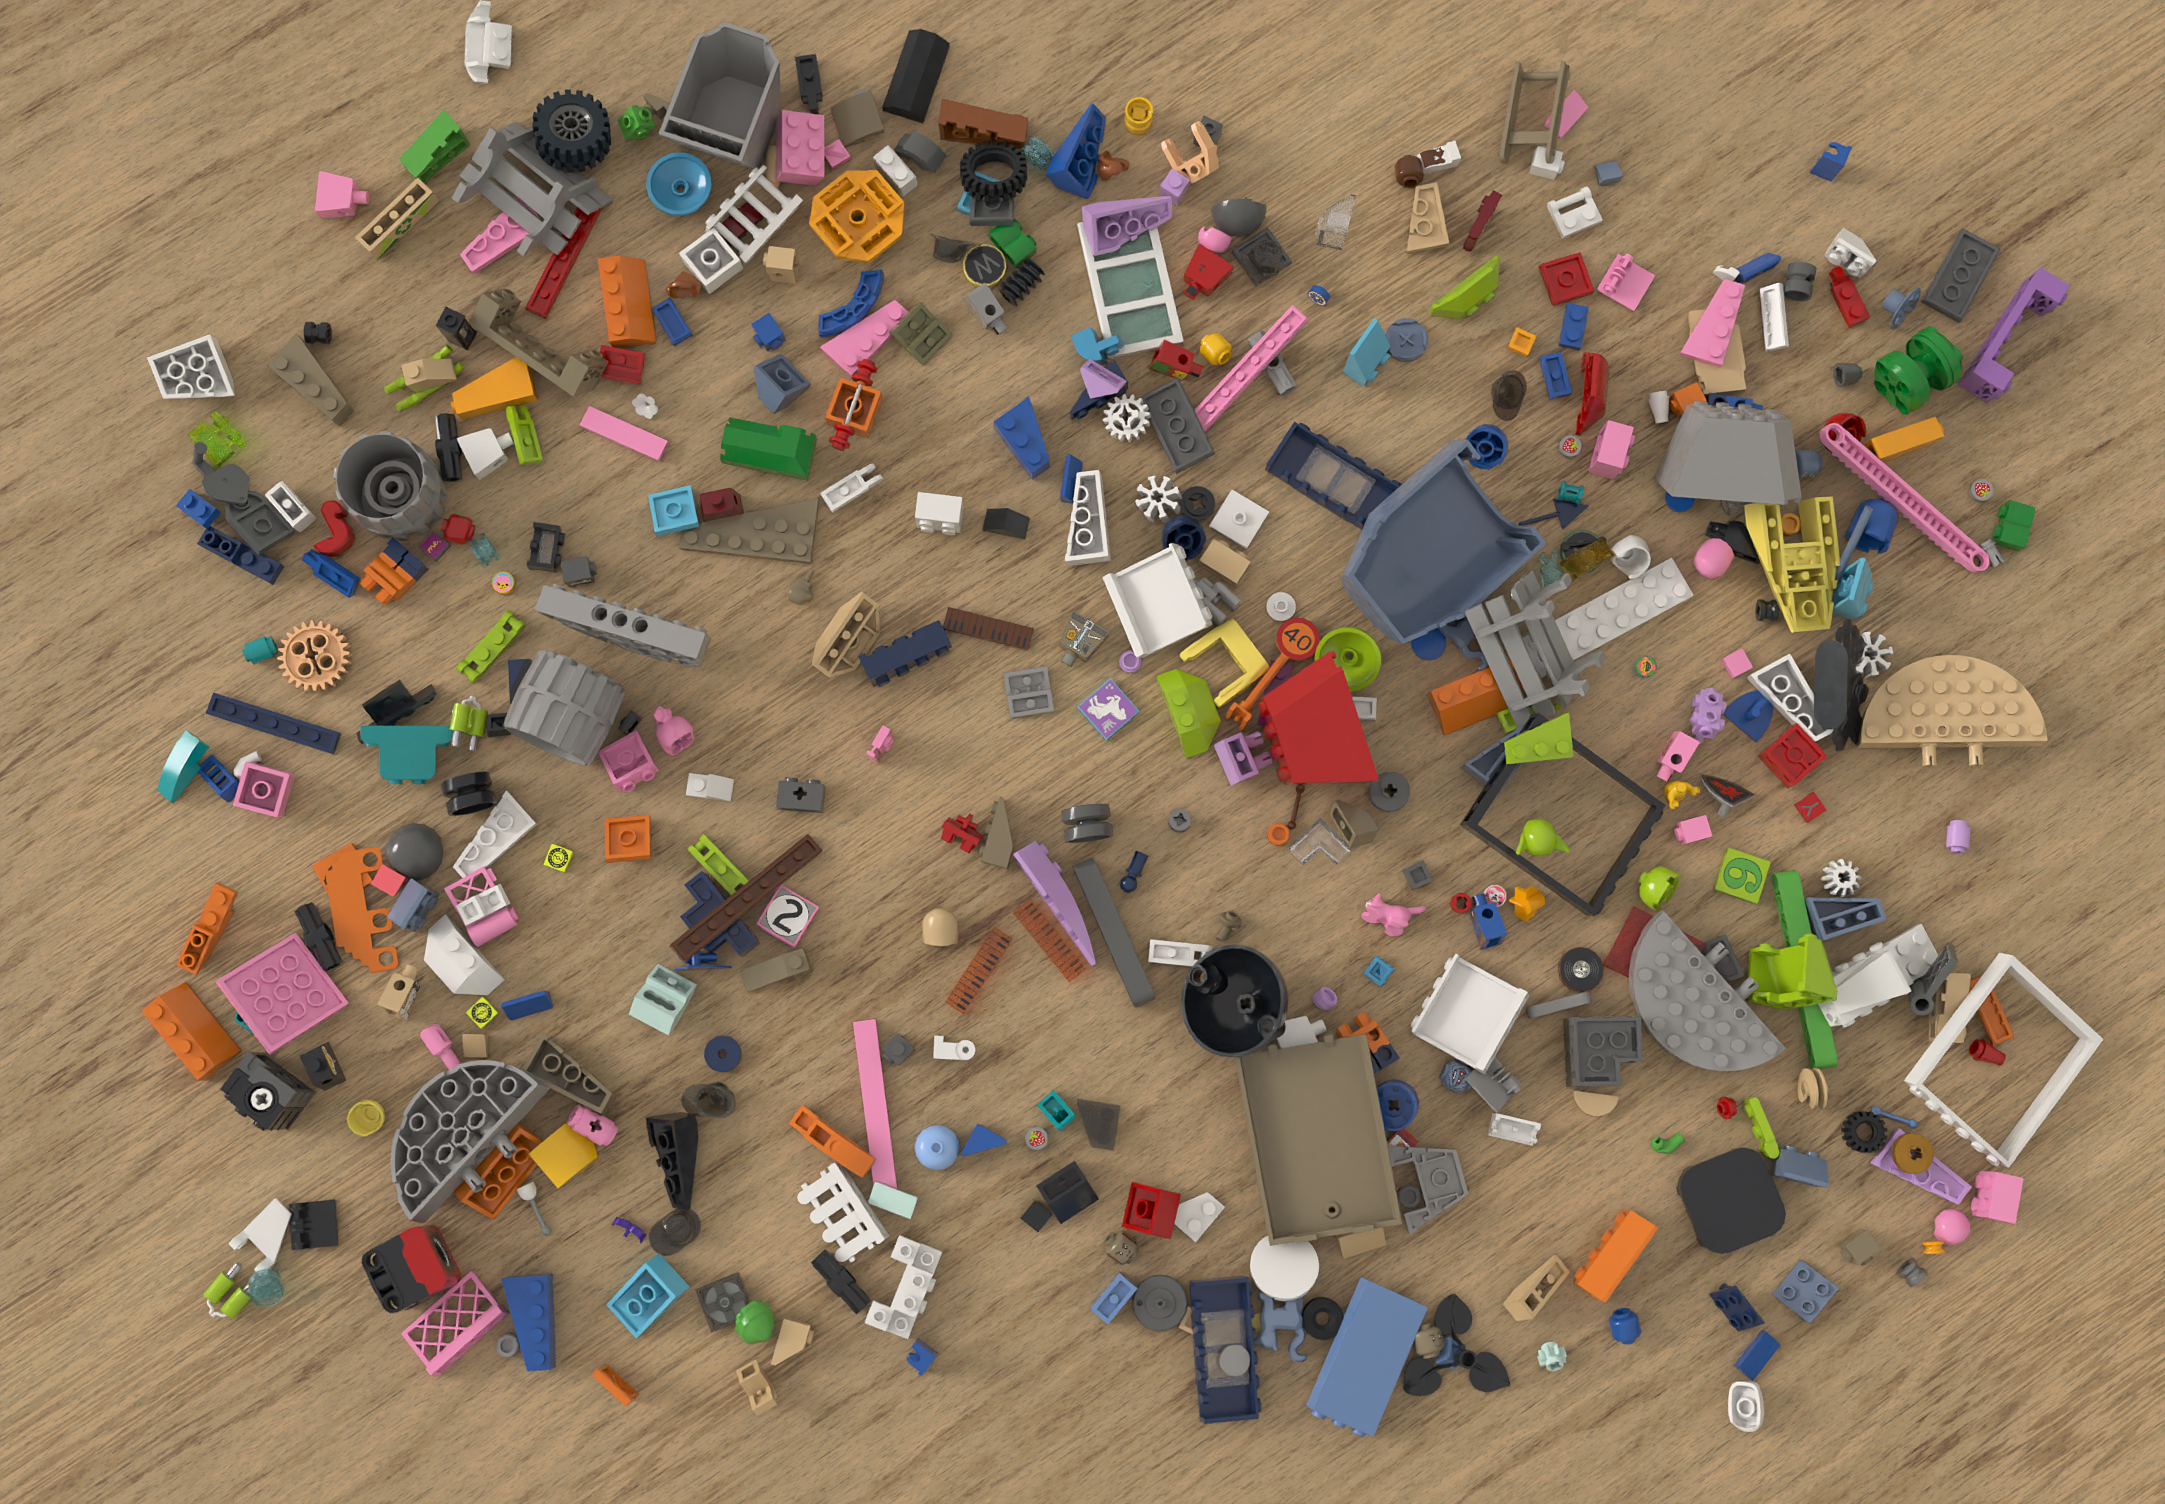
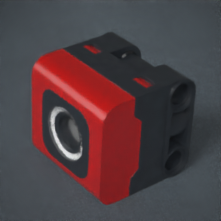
M434 1225L410 1228L364 1253L361 1261L374 1292L377 1294L382 1307L388 1313H397L415 1308L455 1286L461 1279L460 1270L440 1230ZM373 1254H375V1255L373 1256V1258H372V1262H373L374 1266L371 1264V1261H370L371 1256H372Z

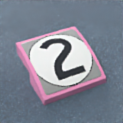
M781 885L767 905L756 926L790 947L795 948L819 911V907Z

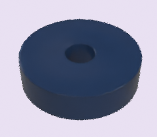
M717 1036L706 1045L704 1058L711 1069L718 1072H728L739 1064L741 1048L733 1038ZM721 1050L727 1052L725 1058H720L719 1052Z

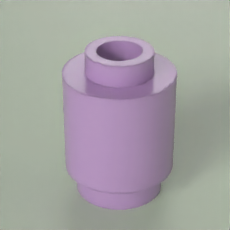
M1962 820L1950 821V826L1947 827L1946 848L1951 850V853L1964 854L1966 850L1970 849L1971 828L1969 827V822Z

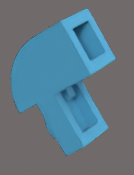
M1091 327L1071 335L1079 355L1087 361L1091 359L1099 365L1107 364L1106 354L1108 356L1114 355L1119 352V349L1124 347L1122 339L1117 335L1100 341L1097 332Z

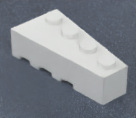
M1099 470L1078 472L1065 563L1067 566L1111 561L1102 475Z

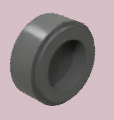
M1412 1185L1401 1187L1397 1193L1398 1202L1406 1208L1416 1207L1421 1200L1420 1191Z

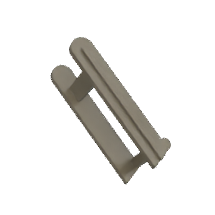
M1561 61L1559 72H1524L1521 63H1515L1500 149L1501 163H1508L1512 145H1547L1545 151L1546 163L1552 164L1554 162L1567 83L1570 79V67L1565 61ZM1523 81H1557L1549 131H1514Z

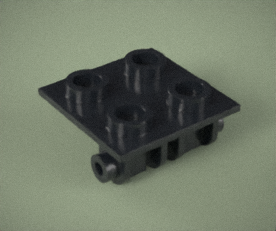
M335 1199L289 1204V1209L292 1213L290 1219L292 1250L338 1246Z

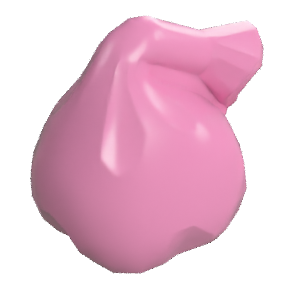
M659 706L653 714L657 723L656 737L665 753L674 756L693 743L695 738L693 728L687 719L681 716H672L670 708L664 709Z

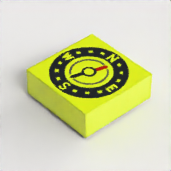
M551 844L544 865L566 873L574 852Z
M485 997L479 999L466 1012L481 1029L487 1026L499 1014Z

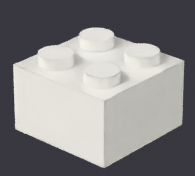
M714 227L679 253L683 263L708 294H711L743 269L740 259Z
M918 492L915 511L917 528H921L922 532L932 533L934 530L942 531L946 535L961 533L964 510L962 497Z

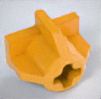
M1517 886L1515 887V896L1510 898L1509 902L1515 905V917L1527 922L1535 916L1538 909L1545 905V897L1534 886L1526 889Z

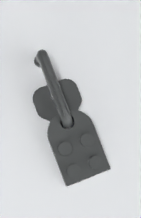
M196 442L194 444L192 463L205 477L202 481L204 491L213 500L226 502L225 518L227 522L258 556L295 534V529L263 495L249 490L250 478L239 466L229 464L214 471L203 459L207 451L206 444L203 442Z

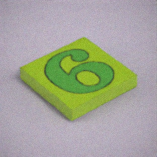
M1728 847L1726 848L1713 890L1756 905L1759 902L1771 862Z

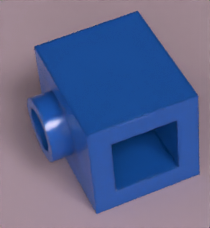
M770 313L751 324L756 334L753 336L759 347L764 346L767 352L771 349H778L786 340Z

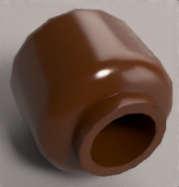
M1405 155L1396 162L1395 173L1397 183L1404 188L1410 189L1422 182L1424 178L1422 161L1418 157Z

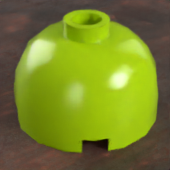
M1662 866L1653 868L1649 873L1645 871L1638 881L1641 884L1639 888L1640 898L1654 911H1661L1663 908L1660 905L1663 901L1666 903L1670 901L1680 883L1676 879L1681 878L1682 875L1668 867Z

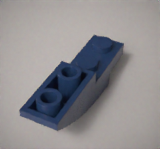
M211 526L205 529L197 543L199 546L274 585L285 567L263 554L258 556L252 548Z

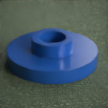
M1667 491L1665 494L1667 506L1675 512L1689 510L1695 501V498L1673 497Z

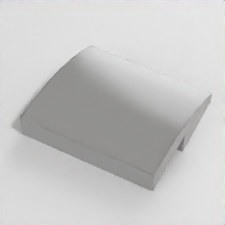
M1047 666L1003 672L1010 718L1054 711Z

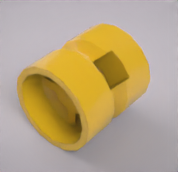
M1135 97L1126 105L1125 127L1131 134L1143 135L1151 128L1153 107L1147 99Z

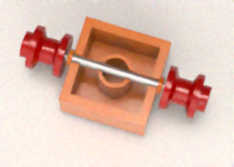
M868 359L857 362L858 374L852 375V380L855 382L839 378L825 416L827 425L833 426L837 431L835 437L829 438V442L832 443L831 447L840 451L849 449L850 443L847 440L849 436H854V434L866 438L870 436L883 396L880 390L867 387L873 385V381L870 379L871 374L878 371L875 363Z

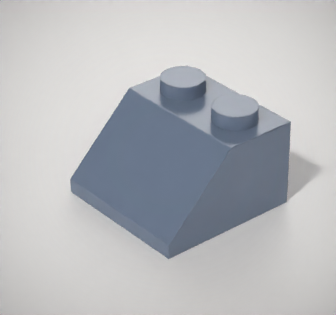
M1784 1145L1783 1149H1779L1778 1157L1773 1159L1772 1176L1814 1187L1828 1188L1827 1160L1820 1159V1154L1806 1151V1155L1797 1153L1798 1148Z

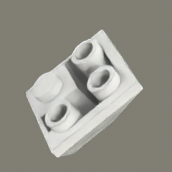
M1842 228L1824 254L1829 262L1843 267L1850 275L1859 278L1876 262L1864 241L1845 228Z

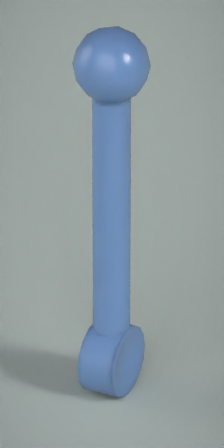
M1877 1106L1872 1107L1870 1110L1874 1115H1882L1908 1124L1911 1128L1917 1127V1121L1914 1119L1907 1120L1881 1111Z

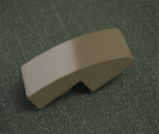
M646 93L643 96L646 101L644 106L649 108L652 116L656 114L661 120L666 115L670 104L659 97Z

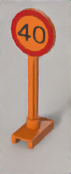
M1292 618L1286 620L1280 626L1276 634V644L1281 655L1247 699L1239 705L1234 702L1224 718L1228 721L1233 717L1235 721L1241 723L1239 731L1242 732L1252 717L1250 712L1253 709V704L1287 660L1303 661L1316 653L1320 642V635L1312 622L1304 618Z

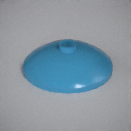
M671 153L660 158L651 167L647 176L646 187L650 200L660 211L673 216H685L696 212L707 202L712 189V180L706 165L697 157L687 153ZM679 188H685L683 192H678Z

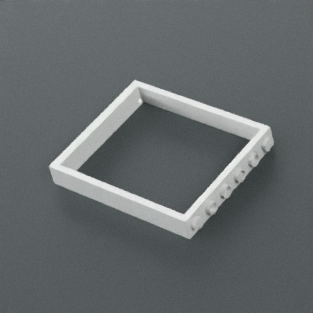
M1999 953L1905 1078L1904 1082L1910 1086L1909 1090L1911 1093L1919 1098L1922 1097L1926 1101L1924 1104L1935 1112L1938 1111L1941 1114L1940 1118L1945 1123L1957 1128L1955 1132L1964 1139H1969L1972 1142L1970 1145L1975 1150L1987 1155L1986 1160L1996 1167L2002 1165L2009 1168L2103 1041V1038L2013 955ZM2007 971L2068 1027L2079 1040L1996 1151L1922 1083Z

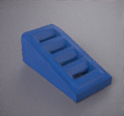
M212 754L200 765L201 769L198 773L222 799L231 802L236 796L240 781ZM214 765H216V767L207 775L206 773H207ZM220 771H222L214 780H212ZM226 778H228V779L219 787V785H220Z

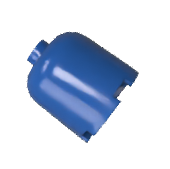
M1883 498L1867 499L1857 507L1846 531L1845 538L1850 539L1864 507L1869 506L1873 508V511L1855 548L1866 553L1869 552V549L1878 550V554H1882L1889 548L1898 521V514L1896 509L1888 501H1884Z

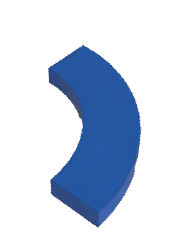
M882 270L861 272L860 282L853 294L852 300L846 306L843 305L830 313L819 315L820 338L841 333L854 326L866 316L876 303L881 292L884 272Z

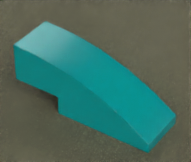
M185 730L166 761L157 791L174 803L201 769L197 763L210 746L196 735Z

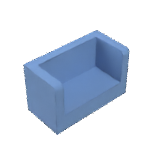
M1119 1272L1092 1304L1090 1310L1105 1323L1109 1324L1138 1288Z

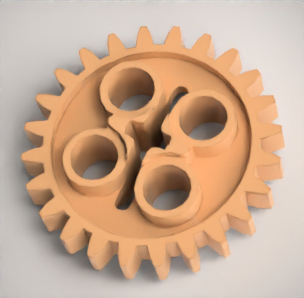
M311 620L310 627H308L306 623L302 622V629L294 626L295 633L293 635L289 632L286 633L290 639L288 641L281 640L285 648H278V651L282 652L283 656L277 657V660L284 663L279 666V669L286 670L282 676L285 678L290 677L288 683L292 685L296 683V688L300 690L304 686L306 692H310L311 688H313V691L319 693L321 686L323 690L328 691V684L336 687L334 681L336 678L343 681L340 675L341 672L348 673L344 666L351 665V662L346 660L347 657L352 656V653L346 651L351 646L348 643H343L347 637L340 635L341 631L339 629L333 630L334 626L331 624L325 627V623L320 621L317 626L316 622ZM309 638H311V646L308 643ZM326 638V644L319 648V640ZM301 645H304V652L298 655L297 649ZM314 652L318 654L315 656L316 662L311 659L314 658ZM332 658V665L329 668H325L326 660ZM311 666V672L304 676L303 671L305 667ZM318 666H319V668L321 669V672H322L320 675L318 674V673H319Z

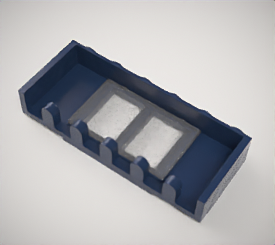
M1295 421L1265 468L1267 472L1287 483L1293 489L1361 530L1369 513L1402 485L1396 480L1391 481L1384 477V473L1380 470L1369 468L1362 459L1358 457L1353 458L1348 455V452L1343 447L1338 445L1335 447L1330 444L1325 436L1314 434L1307 425L1303 423L1298 424Z
M1245 1276L1189 1280L1199 1421L1204 1424L1259 1419L1258 1412H1261L1260 1398H1257V1389H1259L1260 1382L1258 1375L1255 1373L1258 1356L1253 1347V1342L1256 1341V1332L1252 1328L1251 1318H1254V1307L1250 1304V1295H1252L1253 1291L1251 1281ZM1229 1345L1242 1346L1250 1356L1249 1368L1240 1376H1230L1220 1367V1354Z

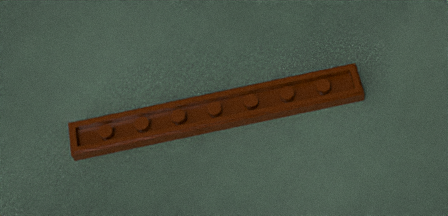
M807 834L671 943L669 947L685 964L822 853L823 850Z

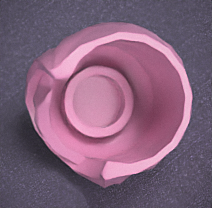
M1715 538L1708 539L1697 550L1694 557L1695 569L1700 575L1708 579L1721 577L1734 561V553L1725 541Z

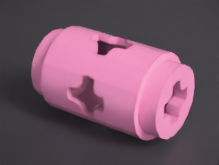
M580 1104L572 1110L567 1120L570 1129L582 1136H586L587 1139L599 1146H608L618 1131L614 1121ZM591 1121H593V1124L595 1125L594 1130L591 1129L592 1126L589 1125Z

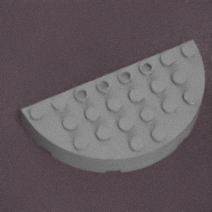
M553 584L552 587L544 585L535 611L550 619L559 621L564 626L606 643L608 639H611V643L620 646V648L670 663L673 659L679 665L699 667L704 660L711 638L706 634L707 630L701 627L694 626L691 629L686 627L687 624L674 620L671 623L666 621L665 617L653 614V617L646 615L645 611L633 608L631 611L625 609L626 606L617 602H613L611 605L605 603L606 600L600 597L593 596L591 599L585 597L586 594L573 590L572 593L566 592V588Z

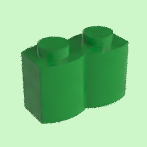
M1014 219V225L996 226L988 232L992 243L1017 269L1019 265L1024 263L1025 259L1031 258L1036 253L1035 246L1037 244L1030 235L1026 236L1021 231L1023 229L1021 224Z
M2012 500L2007 501L2004 505L2002 504L1997 513V517H2000L1999 525L1995 526L1992 537L1996 541L1995 545L2018 552L2023 550L2029 539L2035 507Z

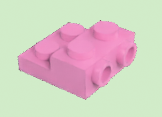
M637 730L598 751L614 786L620 793L622 791H632L636 786L635 784L642 780H652L655 777V773L659 771Z

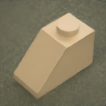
M420 359L401 365L406 386L415 392L457 380L452 359Z
M785 1317L771 1365H777L803 1350L807 1344L811 1345L815 1332L811 1330L812 1324Z

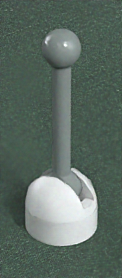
M533 1181L518 1188L517 1192L522 1199L530 1201L542 1227L541 1232L547 1236L550 1234L551 1229L546 1226L534 1200L537 1188Z

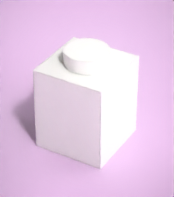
M1538 146L1533 156L1529 174L1554 180L1557 173H1562L1565 161L1561 160L1563 152L1556 151L1554 162L1547 164L1545 160L1546 148Z

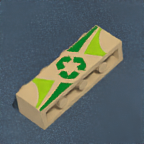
M417 178L355 238L373 258L378 260L425 216L439 200Z

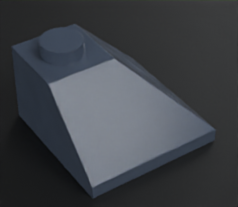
M782 354L759 363L753 368L759 399L773 413L787 408L811 385Z

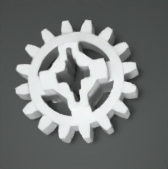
M1123 394L1122 400L1115 397L1116 403L1112 404L1109 402L1110 410H1104V414L1107 417L1103 419V422L1107 424L1105 427L1107 432H1111L1112 438L1118 436L1120 442L1124 438L1131 442L1133 436L1137 440L1140 439L1138 435L1140 432L1146 434L1144 426H1150L1149 421L1146 420L1151 418L1150 413L1146 412L1149 409L1147 404L1143 405L1141 398L1136 401L1133 394L1130 399H1127L1125 394ZM1130 406H1134L1138 410H1132ZM1127 412H1128V414L1130 415V417H1128V421H1127V424H1126V422H1125L1124 420L1126 419ZM1114 425H1116L1117 427L1121 426L1124 429V431L1117 429Z

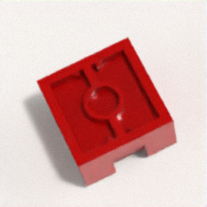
M1797 723L1788 727L1773 744L1767 746L1757 755L1787 788L1795 786L1827 757L1824 751Z

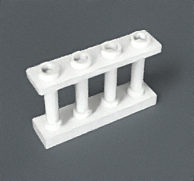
M765 165L760 169L756 167L748 176L750 180L746 184L742 182L734 191L736 195L731 200L727 198L720 206L722 210L717 215L712 214L705 222L707 224L705 232L714 227L717 232L739 251V259L743 267L749 263L803 202L797 194L793 199L787 198L763 176L767 169ZM756 182L782 204L783 210L779 214L776 212L773 214L749 192ZM742 198L767 219L769 225L764 230L757 228L734 207ZM728 213L753 235L752 238L755 240L750 245L742 243L720 223Z

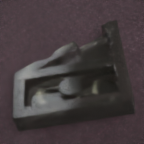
M1077 1099L1091 1147L1114 1151L1121 1105Z

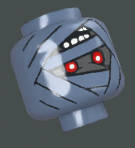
M1454 1060L1450 1064L1446 1063L1439 1079L1442 1080L1443 1087L1461 1094L1465 1089L1470 1090L1472 1087L1465 1080L1472 1072V1069Z

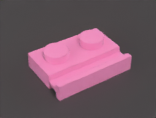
M881 727L871 744L873 747L872 751H867L866 753L869 759L875 763L879 762L878 755H883L885 751L889 752L894 744V740H892L894 736L889 728Z

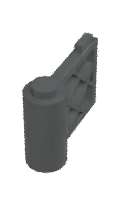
M1949 942L1923 978L1914 980L1913 984L1909 986L1911 992L1908 993L1910 1007L1915 1014L1927 1015L1933 1010V995L1958 962L1955 947Z

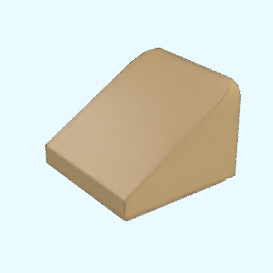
M463 1034L464 1057L488 1058L489 1035Z

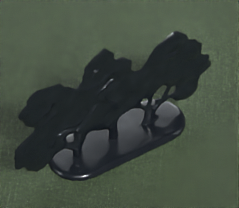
M1847 618L1844 620L1843 626L1838 627L1836 630V641L1828 640L1823 642L1816 650L1814 717L1823 728L1833 729L1831 739L1835 745L1836 752L1844 750L1848 737H1850L1855 745L1858 743L1862 722L1859 706L1865 703L1869 688L1863 683L1864 678L1862 674L1856 672V665L1863 656L1866 643L1862 635H1860L1857 626L1852 625L1851 620Z

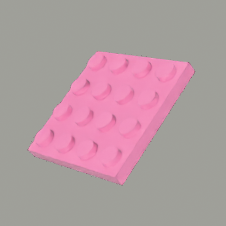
M297 933L292 934L216 981L221 991L269 1055L346 1008L349 1004Z

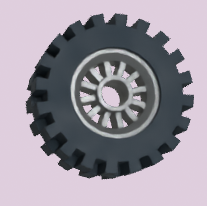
M571 89L565 90V95H560L559 91L553 93V99L549 96L545 97L544 105L541 103L537 105V112L533 113L532 122L535 146L539 151L540 157L542 159L546 158V163L550 166L555 163L557 170L562 171L563 167H567V172L573 173V168H579V172H584L587 165H589L590 169L596 167L595 161L597 160L601 163L604 160V154L608 155L610 151L611 132L606 108H602V103L598 99L594 102L593 95L588 93L584 97L583 91L577 90L576 94H571Z

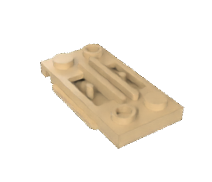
M1706 309L1689 311L1690 335ZM1735 323L1721 367L1694 360L1696 375L1698 376L1700 389L1704 396H1707L1709 393L1729 394L1746 390L1743 372L1746 370L1739 325Z

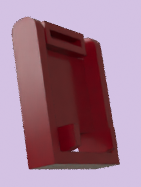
M1493 190L1490 196L1485 195L1481 202L1483 204L1480 205L1477 211L1480 214L1463 244L1465 251L1471 252L1495 212L1502 194Z

